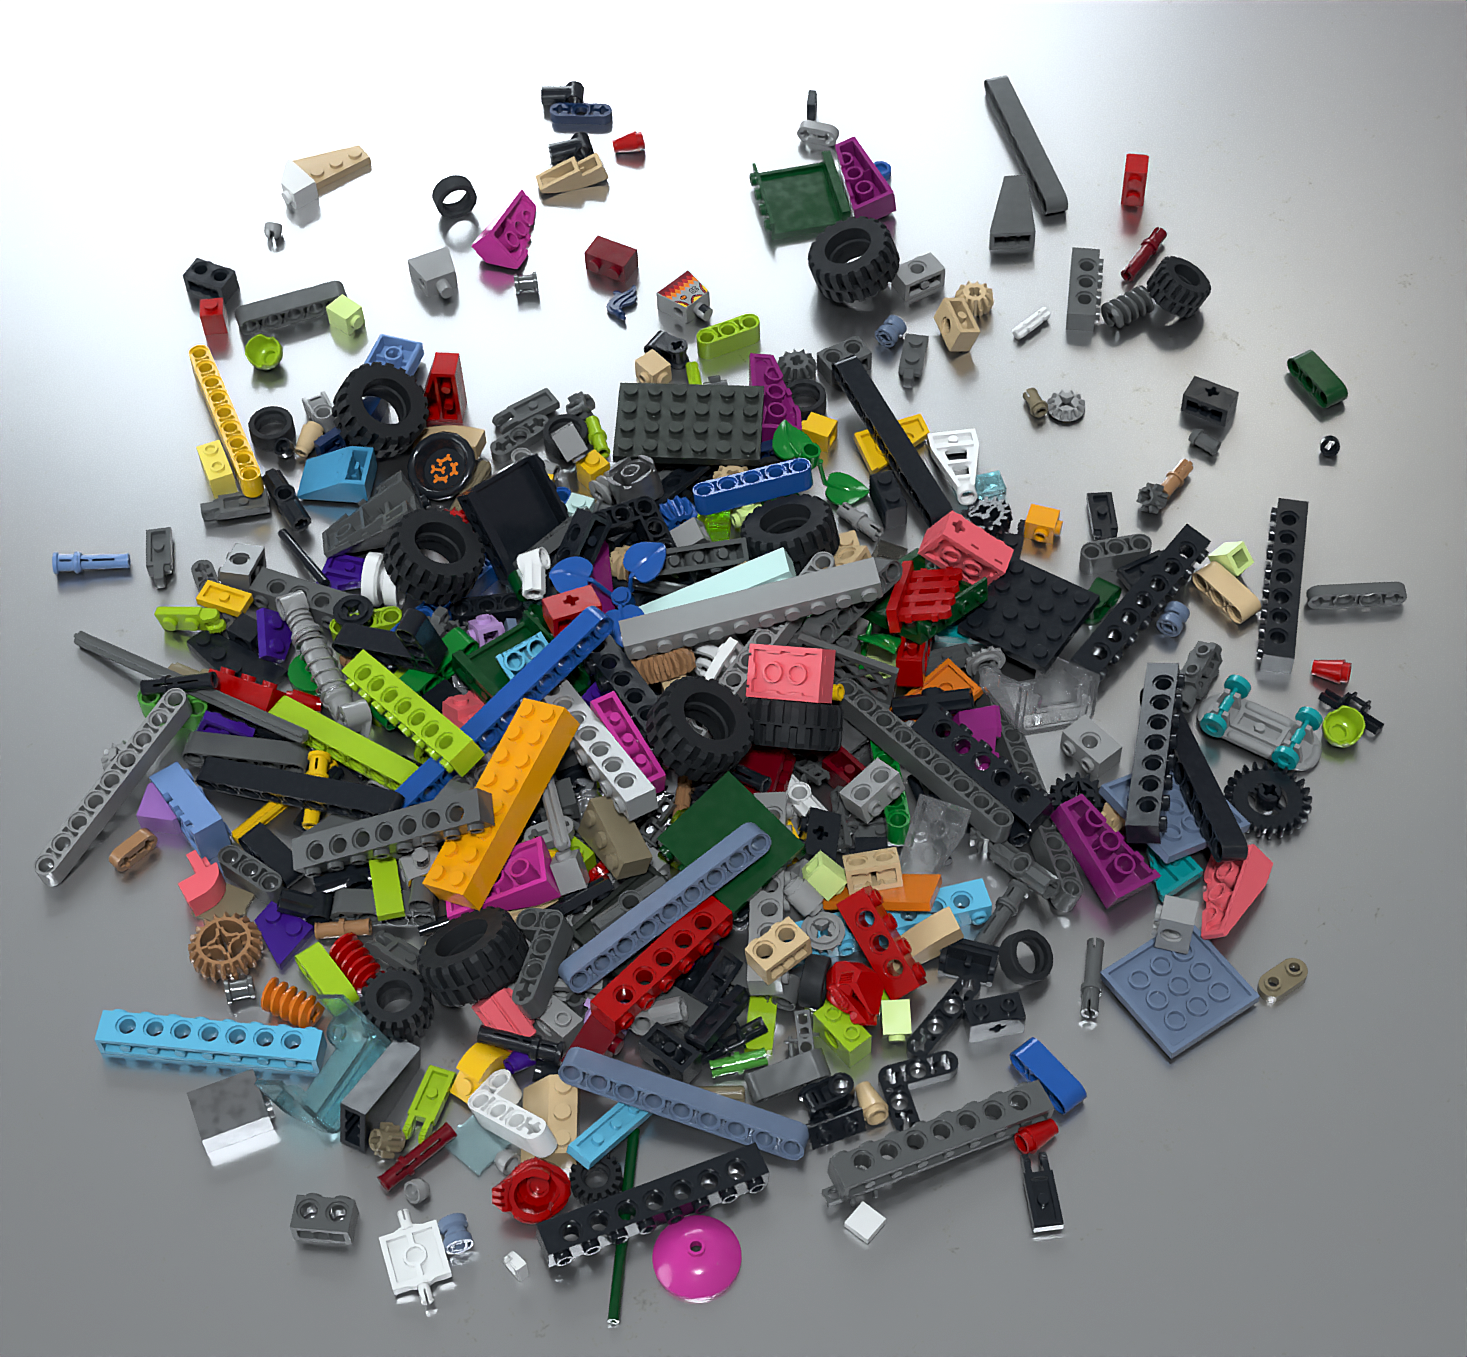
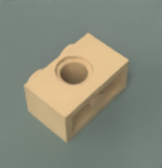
M943 298L933 318L949 351H970L980 334V330L965 299Z

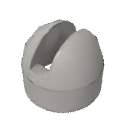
M276 222L264 223L265 236L271 239V235H274V240L278 239L281 236L283 225Z
M509 1149L499 1151L495 1157L496 1167L505 1175H509L521 1161L520 1156Z
M415 1178L405 1183L404 1193L411 1203L417 1204L428 1197L430 1186L422 1178Z

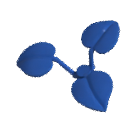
M640 542L632 545L626 551L623 559L625 569L631 572L628 577V587H618L613 592H610L598 581L590 577L593 572V565L583 557L574 556L561 560L551 569L549 578L559 593L587 586L588 582H590L608 595L617 608L606 613L614 621V628L610 635L620 647L624 648L618 621L644 615L642 609L636 606L635 598L631 594L634 591L633 578L636 577L641 583H648L654 580L664 566L666 546L663 543Z

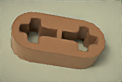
M142 828L111 852L109 862L118 871H126L151 852L156 846L158 839L148 828Z

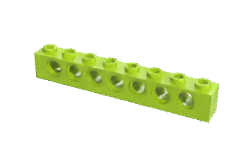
M364 649L341 670L348 678L345 683L355 693L360 690L358 694L368 704L373 701L371 705L381 715L386 712L384 716L391 724L396 726L399 723L398 728L408 738L413 735L411 739L422 750L427 747L425 751L432 759L437 761L440 758L439 763L449 773L455 771L463 777L485 755L473 739Z

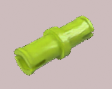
M597 416L587 417L585 422L589 433V443L604 458L609 457L611 451L606 442L607 434L601 428L599 418Z

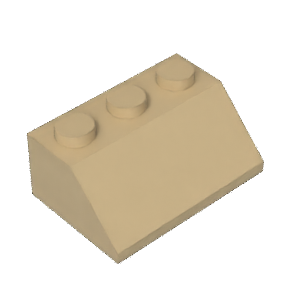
M558 1074L548 1075L523 1089V1109L542 1118L557 1140L555 1151L541 1159L554 1163L561 1169H571L572 1164L577 1165V1163L566 1151L568 1145L580 1136L581 1089L564 1083ZM521 1149V1162L535 1157Z

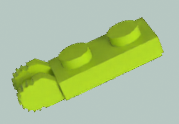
M158 606L154 613L164 630H209L210 633H220L226 628V622L220 619V613L216 608Z
M433 1065L428 1066L407 1112L408 1117L402 1129L406 1140L411 1138L415 1130L416 1121L424 1123L418 1135L419 1144L432 1134L433 1126H436L449 1097L450 1089L457 1077L456 1072Z

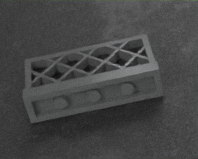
M800 633L797 647L807 648L805 645L817 649L836 650L835 655L840 660L835 661L833 684L841 678L852 679L886 708L891 709L893 697L896 696L895 688L899 668ZM854 663L861 664L864 669L859 670ZM846 665L851 672L845 673L841 666ZM879 672L891 675V677L883 678ZM870 674L876 681L870 682L865 675Z

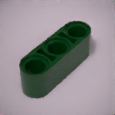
M1309 349L1288 359L1287 366L1291 375L1322 408H1328L1347 399L1348 391L1345 384L1313 350Z

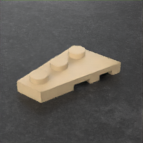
M360 145L292 160L315 181L317 190L371 164L370 156Z

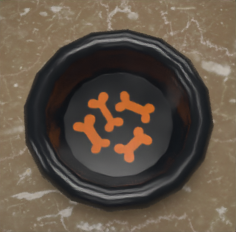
M442 431L430 434L421 440L410 454L407 465L408 479L415 491V486H417L422 494H427L429 499L444 500L452 498L463 491L473 477L476 466L474 451L469 442L457 433Z

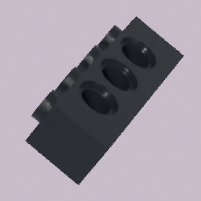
M577 507L547 572L544 598L560 594L549 578V572L558 562L577 556L587 559L592 565L594 564L612 522L595 513Z

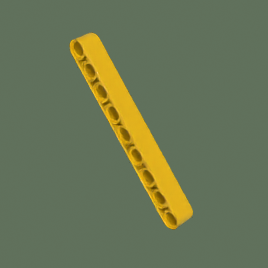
M195 345L189 350L192 370L236 478L245 496L250 498L258 497L264 492L258 463L209 348L205 345Z

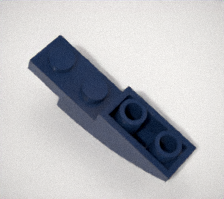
M367 396L362 399L367 412L374 419L381 422L386 413L388 402L376 396ZM334 427L315 440L314 446L317 456L348 447L350 442L347 439L343 440L340 436L341 430Z

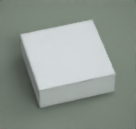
M862 1202L844 1222V1227L868 1244L885 1225L886 1218L865 1202Z

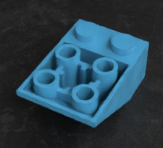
M348 446L307 459L297 493L298 499L358 503L364 498L368 501L378 467L374 448Z

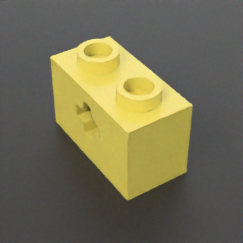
M220 440L197 446L199 459L214 499H218V495L238 492L233 472Z

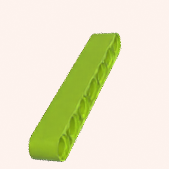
M282 696L268 712L309 731V739L304 744L316 750L328 752L332 759L390 790L395 791L419 768L413 762L288 696Z

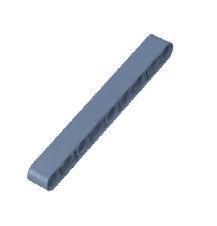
M748 822L741 825L565 959L558 968L559 977L575 993H582L763 856L771 846L769 835L755 823Z
M570 1048L558 1070L560 1079L568 1085L744 1145L756 1142L759 1150L788 1160L802 1158L809 1140L808 1127L802 1122L584 1048Z

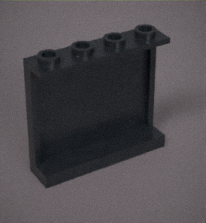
M537 453L522 457L456 496L469 523L474 528V533L477 532L479 534L481 543H483L485 548V554L501 585H508V576L516 570L513 562L517 559L518 555L525 553L569 517L567 506L561 501L556 485L549 478L545 470V463Z

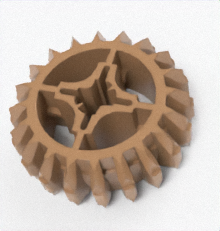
M691 646L672 649L667 653L648 655L642 659L630 660L647 684H654L685 675L696 667V658Z
M226 911L223 917L220 918L214 914L212 921L209 922L204 919V926H196V934L190 935L191 944H188L191 964H193L196 972L202 974V977L205 979L211 977L215 983L220 978L222 980H229V978L233 977L235 980H238L240 974L247 976L249 973L248 968L256 969V961L262 960L261 951L264 950L261 932L254 921L250 922L247 916L241 918L237 912L232 917ZM224 942L227 945L228 953L225 951Z

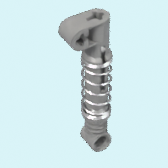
M299 590L276 597V607L279 616L283 621L287 622L292 632V643L295 649L300 650L302 653L300 660L306 662L305 670L311 672V682L316 683L318 686L316 693L321 694V703L326 709H329L335 722L368 738L372 724L370 707L364 698L353 701V691L345 684L344 674L338 668V660L332 657L333 649L327 646L328 640L323 636V629L314 622L309 612V605L304 592Z

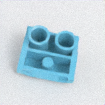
M540 631L529 639L497 655L495 659L499 662L510 681L549 643Z

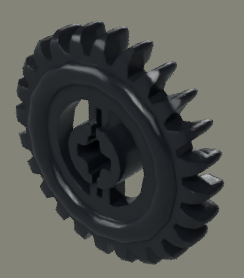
M1265 760L1262 769H1259L1256 761H1254L1251 771L1244 764L1242 773L1235 770L1233 777L1228 778V785L1224 787V797L1250 823L1247 833L1256 831V836L1258 837L1266 833L1267 838H1272V835L1275 833L1277 837H1283L1284 832L1293 834L1294 829H1300L1302 823L1308 820V814L1312 810L1310 804L1313 798L1308 796L1310 787L1303 788L1305 784L1304 778L1295 782L1298 775L1297 771L1288 776L1287 766L1280 772L1278 771L1277 762H1275L1272 769H1269ZM1281 793L1286 799V808L1279 803ZM1248 795L1255 799L1254 805L1258 812L1249 805Z

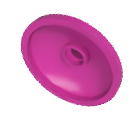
M690 1215L675 1224H669L658 1236L652 1254L654 1272L660 1284L674 1296L690 1301L708 1300L725 1292L736 1280L742 1261L739 1241L730 1227L716 1218L705 1215ZM694 1246H700L701 1250L698 1252H694L691 1250V1248Z

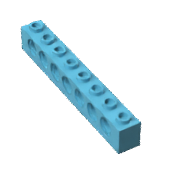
M980 878L940 888L931 911L886 912L887 914H892L898 925L896 929L901 936L919 922L933 915L930 913L938 912L948 906L960 927L970 924H983L992 914V903L984 881ZM957 906H964L966 908L960 909ZM866 911L865 920L870 925L874 924L875 917L872 912ZM836 912L833 914L837 915L845 926V936L842 944L836 946L833 951L830 949L823 950L822 953L812 948L811 954L831 958L849 956L862 949L841 913ZM909 918L912 919V921H905L904 919ZM804 920L795 923L801 928ZM828 928L824 931L817 930L818 938L823 935L828 936ZM884 935L879 937L880 946L889 944L887 937ZM806 958L791 969L797 968L800 965L804 964Z
M115 1009L113 1011L103 1010L94 1039L100 1053L316 1074L321 1073L327 1047L323 1030L315 1027L303 1029L293 1028L285 1024L271 1026L260 1022L239 1023L231 1019L217 1021L209 1020L205 1017L185 1018L176 1014L163 1016L155 1015L151 1012L131 1013L122 1009ZM158 1032H162L161 1034H159V1035H157V1036H153L154 1034H156V1033H158ZM184 1035H189L184 1039H180ZM217 1037L213 1041H208L210 1038ZM239 1040H244L242 1043L235 1044ZM271 1042L269 1046L263 1047L265 1043ZM294 1045H299V1047L295 1049H290Z

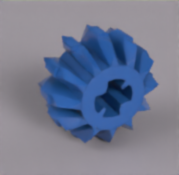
M675 496L673 500L667 498L665 504H659V511L669 531L693 517L697 518L698 515L694 504L686 497L679 498Z

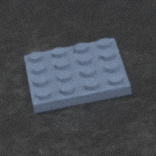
M1170 770V774L1173 776L1172 790H1167V795H1170V810L1165 811L1164 814L1168 820L1167 833H1162L1161 844L1147 843L1166 864L1208 847L1172 770ZM1132 774L1101 785L1099 794L1125 821ZM1227 801L1242 833L1247 832L1250 823Z
M1195 925L1188 954L1155 947L1156 937L1100 972L1101 980L1171 1059L1259 1002L1260 995L1208 939L1204 940L1201 937V931Z

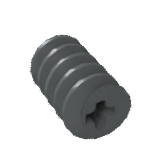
M1139 285V287H1135L1131 291L1125 292L1124 295L1121 294L1101 306V314L1105 323L1111 327L1115 325L1117 328L1123 327L1124 323H1131V319L1136 320L1139 316L1146 315V311L1150 313L1154 310L1149 291L1143 285Z

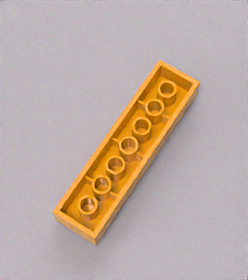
M526 698L523 699L475 788L492 794L495 825L484 828L482 833L461 834L459 839L446 840L422 882L437 898L480 911L580 726V723L565 707Z

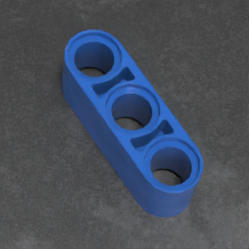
M1031 1037L1010 1053V1060L1014 1067L1029 1083L1039 1080L1054 1109L1060 1114L1065 1115L1086 1099L1087 1093L1082 1084L1038 1039Z

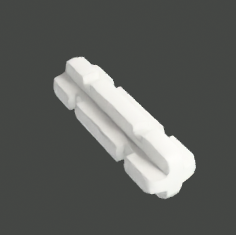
M1042 307L1012 329L1015 339L1020 340L1049 319L1051 313L1048 311V308Z

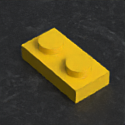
M207 580L196 597L198 605L211 609L216 608L220 612L236 617L242 612L245 614L254 600L251 593Z

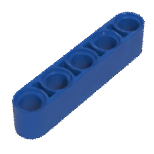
M796 458L700 482L693 487L697 513L710 515L806 491L813 485L811 463L805 458Z

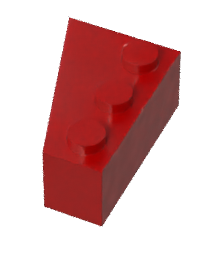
M435 352L423 397H427L429 403L427 407L429 417L426 421L463 423L467 398L459 353Z

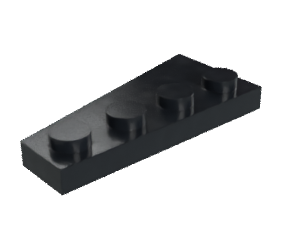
M202 630L186 641L188 648L211 669L220 671L222 666L236 671L235 676L241 678L242 673L256 677V683L261 685L263 680L279 685L288 678V670L271 661L259 658L258 654L217 632L210 633L209 630Z

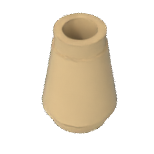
M308 421L304 424L294 450L295 453L307 458L315 448L314 441L323 435L324 428L314 421Z
M864 1081L859 1083L855 1087L859 1107L863 1109L864 1120L870 1125H878L884 1122L889 1115L887 1103L870 1082Z

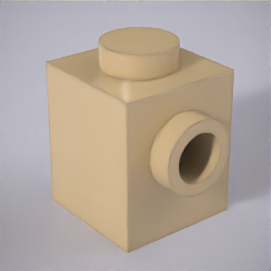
M651 349L635 360L636 377L640 383L668 384L672 380L671 364L655 350Z

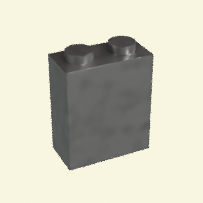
M253 1069L187 1092L198 1131L207 1154L273 1130L270 1119L276 1116L271 1102H264L262 1095L267 1094L263 1078L257 1079Z

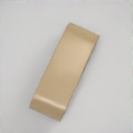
M1211 561L1192 574V581L1195 587L1235 623L1241 624L1261 610V603L1256 595L1217 561Z

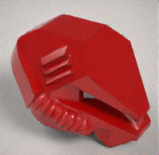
M835 962L826 975L827 1000L839 1010L849 1014L853 1024L876 1026L884 990V984L878 974L860 962Z
M536 1156L518 1164L506 1178L492 1188V1204L502 1212H511L513 1218L526 1224H537L548 1220L563 1209L571 1196V1182L567 1174L556 1164Z

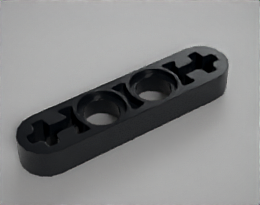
M966 974L958 978L907 1041L906 1054L909 1059L932 1054L938 1049L962 1019L963 1002L979 998L981 983L977 977ZM973 986V991L968 990L962 999L963 987ZM949 1003H954L960 1010L955 1014H950L945 1011L944 1007ZM932 1023H938L943 1027V1031L933 1034L928 1030V1026ZM924 1038H926L924 1051L918 1050L915 1052L914 1046L919 1047L924 1042Z

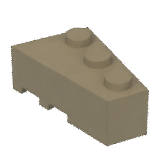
M610 796L591 798L577 832L616 880L646 873L653 856L634 820L629 821L623 813H618Z

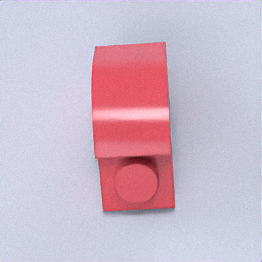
M193 850L186 854L195 874L179 882L178 886L197 917L220 902L225 894L226 882L216 862L211 865L206 856L200 858L197 851Z

